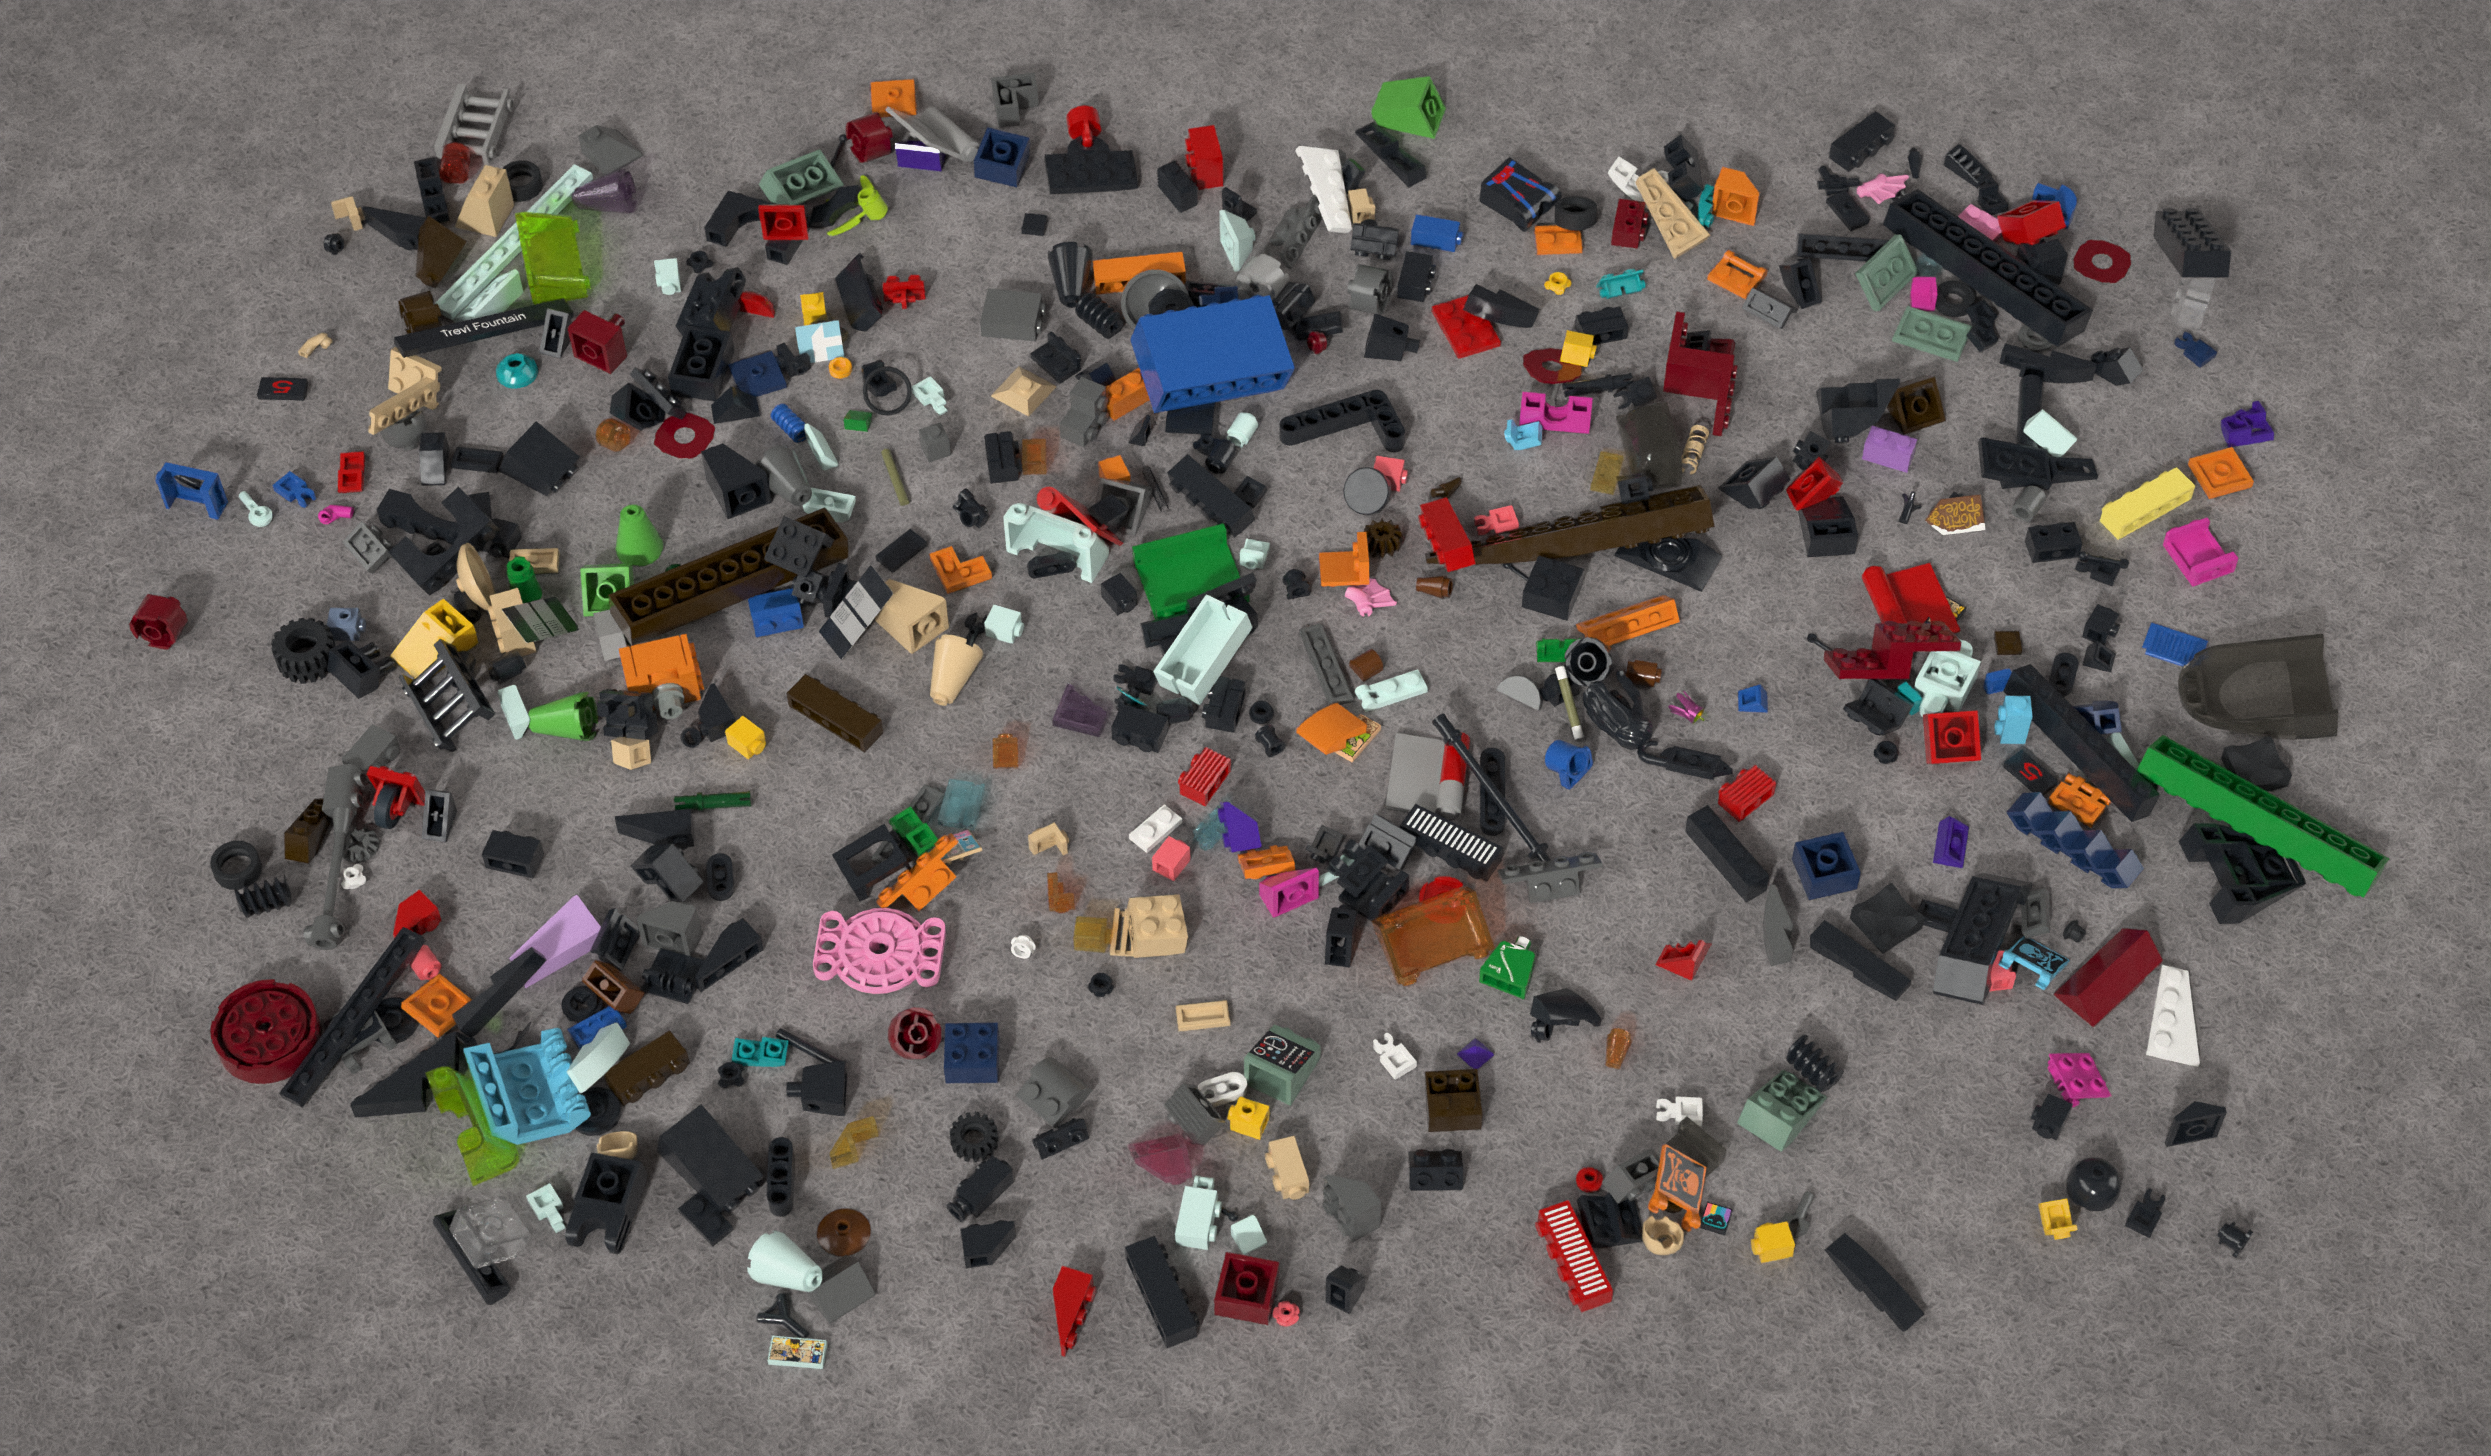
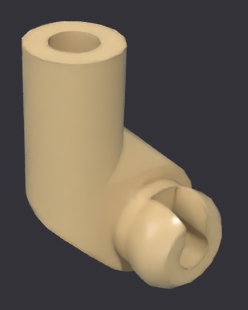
M320 333L308 339L298 350V353L308 358L319 344L322 348L327 349L332 343V339L327 336L328 334Z

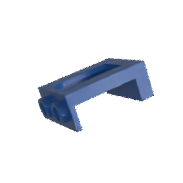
M165 462L161 471H158L156 475V484L166 509H170L175 498L205 504L209 517L219 520L228 500L218 473ZM182 475L204 480L200 489L196 490L182 486L175 480L174 476Z

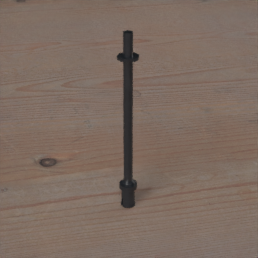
M1444 713L1438 715L1432 721V724L1443 736V742L1446 746H1453L1529 846L1531 852L1528 857L1531 860L1537 857L1539 861H1551L1545 852L1548 849V844H1539L1463 744L1461 741V731L1454 728Z

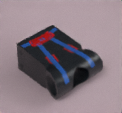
M1509 157L1481 182L1479 202L1513 221L1522 232H1526L1538 221L1540 216L1555 206V203L1562 198V193L1557 186L1552 183L1542 182L1541 178Z

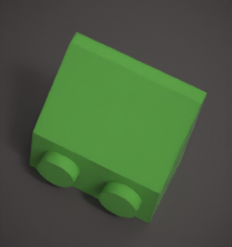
M632 563L584 565L580 568L583 616H594L593 613L610 610L608 595L634 585Z

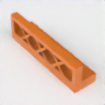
M1662 595L1578 623L1576 627L1579 632L1585 634V637L1596 638L1610 646L1679 623L1680 620L1675 600Z

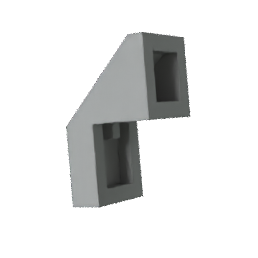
M610 610L593 613L604 660L620 658L619 648L627 646L624 634L610 614Z

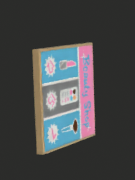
M968 829L953 834L959 842L941 860L950 865L953 860H963L965 856L982 851V847Z

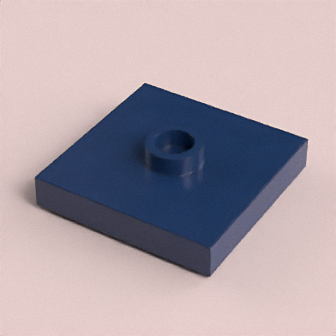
M772 351L728 364L737 389L752 396L758 397L787 388L786 381Z

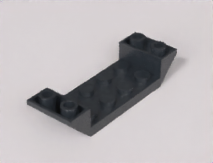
M1987 873L1972 876L1938 957L1933 988L1934 994L1984 1005L1992 986L1991 968L2018 904L2025 906L2033 886L2032 883Z

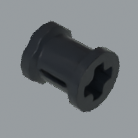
M1265 725L1255 733L1256 741L1263 745L1265 754L1269 758L1284 751L1286 744L1275 734L1273 725Z

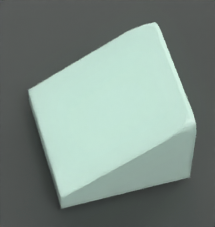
M1251 1215L1231 1225V1235L1243 1255L1267 1244V1240L1255 1215Z

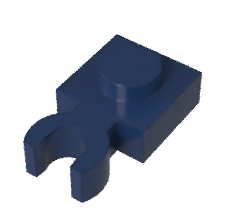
M2184 332L2182 336L2186 341H2181L2178 337L2175 338V346L2185 349L2183 355L2199 368L2217 355V352L2201 339L2195 342L2192 335L2188 332Z

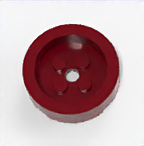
M275 979L248 983L229 994L218 1006L219 1011L214 1021L211 1022L210 1030L212 1043L224 1068L234 1077L255 1084L274 1083L291 1077L322 1036L320 1019L309 995L295 984L279 983ZM263 1023L271 1024L267 1032L265 1030H258V1027Z

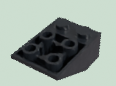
M1843 496L1829 497L1822 502L1798 511L1807 557L1855 554L1858 532L1854 516Z

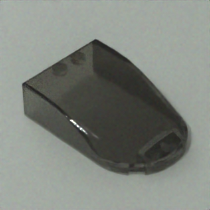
M2323 634L2211 646L2196 653L2194 658L2187 665H2184L2180 672L2178 693L2181 704L2192 718L2206 726L2246 735L2271 736L2273 739L2297 740L2337 736L2338 709L2333 710L2323 660Z

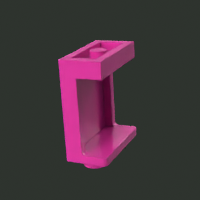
M2208 518L2194 520L2187 525L2170 529L2166 533L2163 542L2164 548L2192 587L2234 572L2239 559L2234 552L2226 554L2208 530L2210 524Z

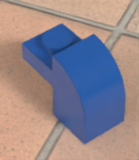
M2037 183L2032 200L2059 201L2066 225L2065 229H2068L2077 203L2074 192L2065 185H2061L2060 189L2057 190Z

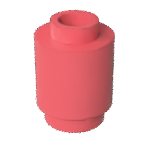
M424 944L409 963L420 980L433 979L439 974L441 969L439 960L431 949Z

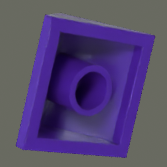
M902 140L895 144L898 167L942 171L946 153L931 148L922 141Z

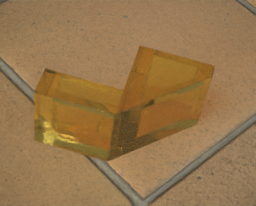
M874 1116L847 1124L829 1153L833 1169L859 1162L855 1143L878 1137Z

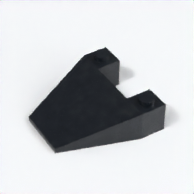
M2194 823L2179 840V844L2188 862H2209L2222 887L2209 902L2219 924L2241 923L2306 884L2294 859L2285 858L2298 883L2294 880L2284 858L2277 853L2276 849L2268 845H2261L2254 840V837L2247 833H2239L2233 828L2215 823Z

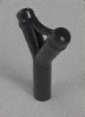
M779 1293L776 1296L777 1300L770 1309L764 1313L757 1314L756 1320L758 1323L784 1325L798 1338L806 1339L810 1335L805 1328L790 1317L788 1299L785 1293ZM778 1305L779 1314H771Z

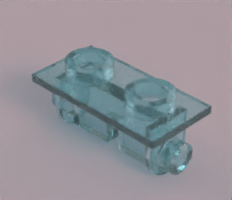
M1217 806L1209 815L1211 819L1206 824L1201 822L1193 831L1195 836L1191 843L1194 844L1196 841H1199V846L1204 851L1212 849L1222 838L1217 829L1226 833L1224 823H1220L1217 808H1221L1220 806Z

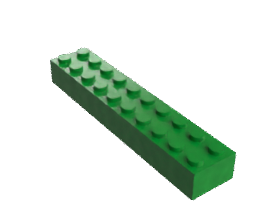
M2164 735L2148 747L2136 770L2148 783L2158 784L2164 788L2166 793L2173 796L2178 795L2185 799L2188 805L2207 811L2213 819L2223 820L2230 824L2235 831L2247 833L2254 837L2257 843L2276 849L2277 853L2282 857L2298 861L2304 869L2316 871L2323 875L2326 881L2345 887L2346 891L2351 895L2364 898L2376 884L2390 859Z

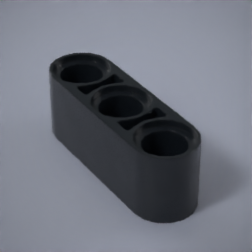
M778 1137L772 1140L769 1145L766 1195L770 1212L777 1217H783L790 1214L793 1209L795 1155L792 1142L786 1137ZM786 1152L785 1155H778L779 1153ZM779 1176H786L783 1179H776ZM780 1199H784V1200H785V1201H783V1202H781V1203H775L777 1200H780Z

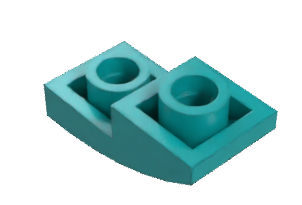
M1708 184L1705 185L1704 191L1701 193L1697 220L1704 228L1706 226L1711 227L1715 217L1712 214L1714 187Z
M762 1037L760 1042L735 1038L731 1062L740 1063L743 1066H785L788 1040Z

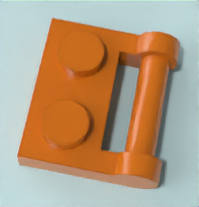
M1727 250L1722 260L1708 274L1707 280L1747 299L1751 289L1756 288L1767 276L1768 270L1763 267L1758 268L1735 256L1734 252ZM1729 264H1732V265H1734V266H1736V267H1738V268H1740V269H1742V270H1744V271H1746V272H1748V273L1754 275V277L1752 278V277H1750V276H1748V275H1746V274H1744V273H1742V272H1740V271H1738V270H1736V269H1734V268H1732V267H1730V266H1728V265H1729Z

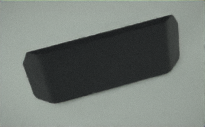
M859 253L835 277L850 326L854 330L864 332L882 316L883 306L878 299L872 275L865 274L861 263L864 256Z

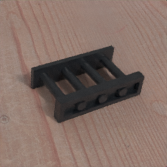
M439 639L433 645L438 652L437 659L416 679L413 680L403 674L399 676V679L403 684L402 689L404 693L411 698L433 736V743L439 749L453 752L457 749L451 738L474 716L490 720L495 715V712L457 648ZM445 665L448 669L447 676L425 695L421 686ZM455 682L458 686L457 693L435 712L431 703ZM465 699L468 703V709L445 730L441 721Z

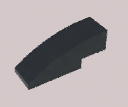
M1475 284L1463 308L1464 311L1480 318L1522 328L1533 327L1540 311L1539 308L1501 289L1496 294L1478 284Z

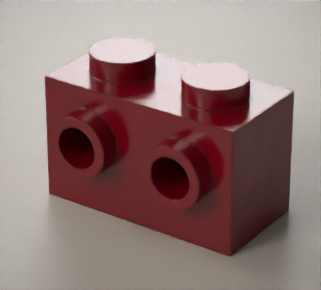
M1627 199L1618 200L1611 245L1638 249L1639 241L1644 242L1646 228H1642V225H1647L1649 212L1645 211V202Z

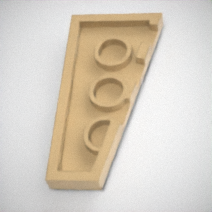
M1655 168L1637 178L1635 183L1674 259L1708 239L1710 234Z

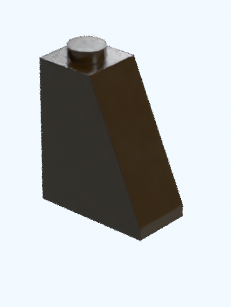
M428 216L419 229L415 277L420 279L423 284L436 288L467 241Z

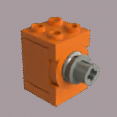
M687 634L680 635L681 637L678 635L631 646V648L629 646L619 648L627 689L629 691H637L638 693H650L653 697L652 709L660 710L662 718H677L682 714L681 705L683 702L701 700L700 691L704 690L694 643H688Z

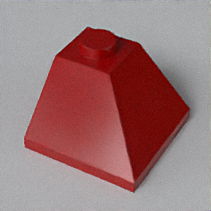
M759 205L763 240H809L804 205Z
M1818 457L1785 490L1793 507L1799 511L1836 494L1840 490L1843 481L1832 467Z

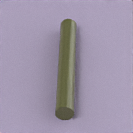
M883 449L881 454L901 506L907 505L909 500L890 449Z

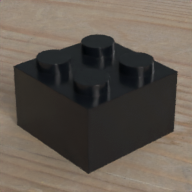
M1538 555L1523 590L1522 608L1568 621L1583 585L1584 568Z

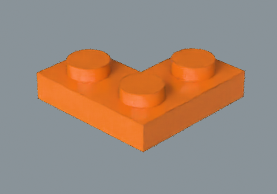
M952 546L929 554L930 560L947 594L992 579V573L983 555L960 563Z

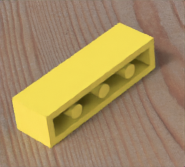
M2177 467L2169 472L2165 471L2151 482L2147 481L2140 488L2125 493L2120 499L2108 502L2102 509L2100 522L2119 540L2191 500L2195 485Z

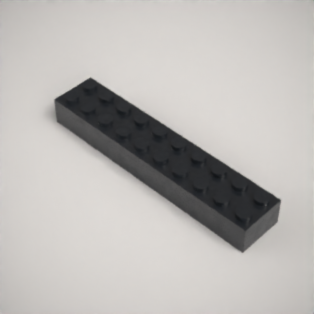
M1919 189L1890 203L1883 226L1888 228L1893 234L1901 235L1903 240L1908 242L1909 245L1921 251L1926 257L1941 265L1945 270L1971 286L1979 294L1991 300L1996 306L2024 323L2032 331L2048 340L2049 343L2059 347L2085 331L2093 312L2090 307Z

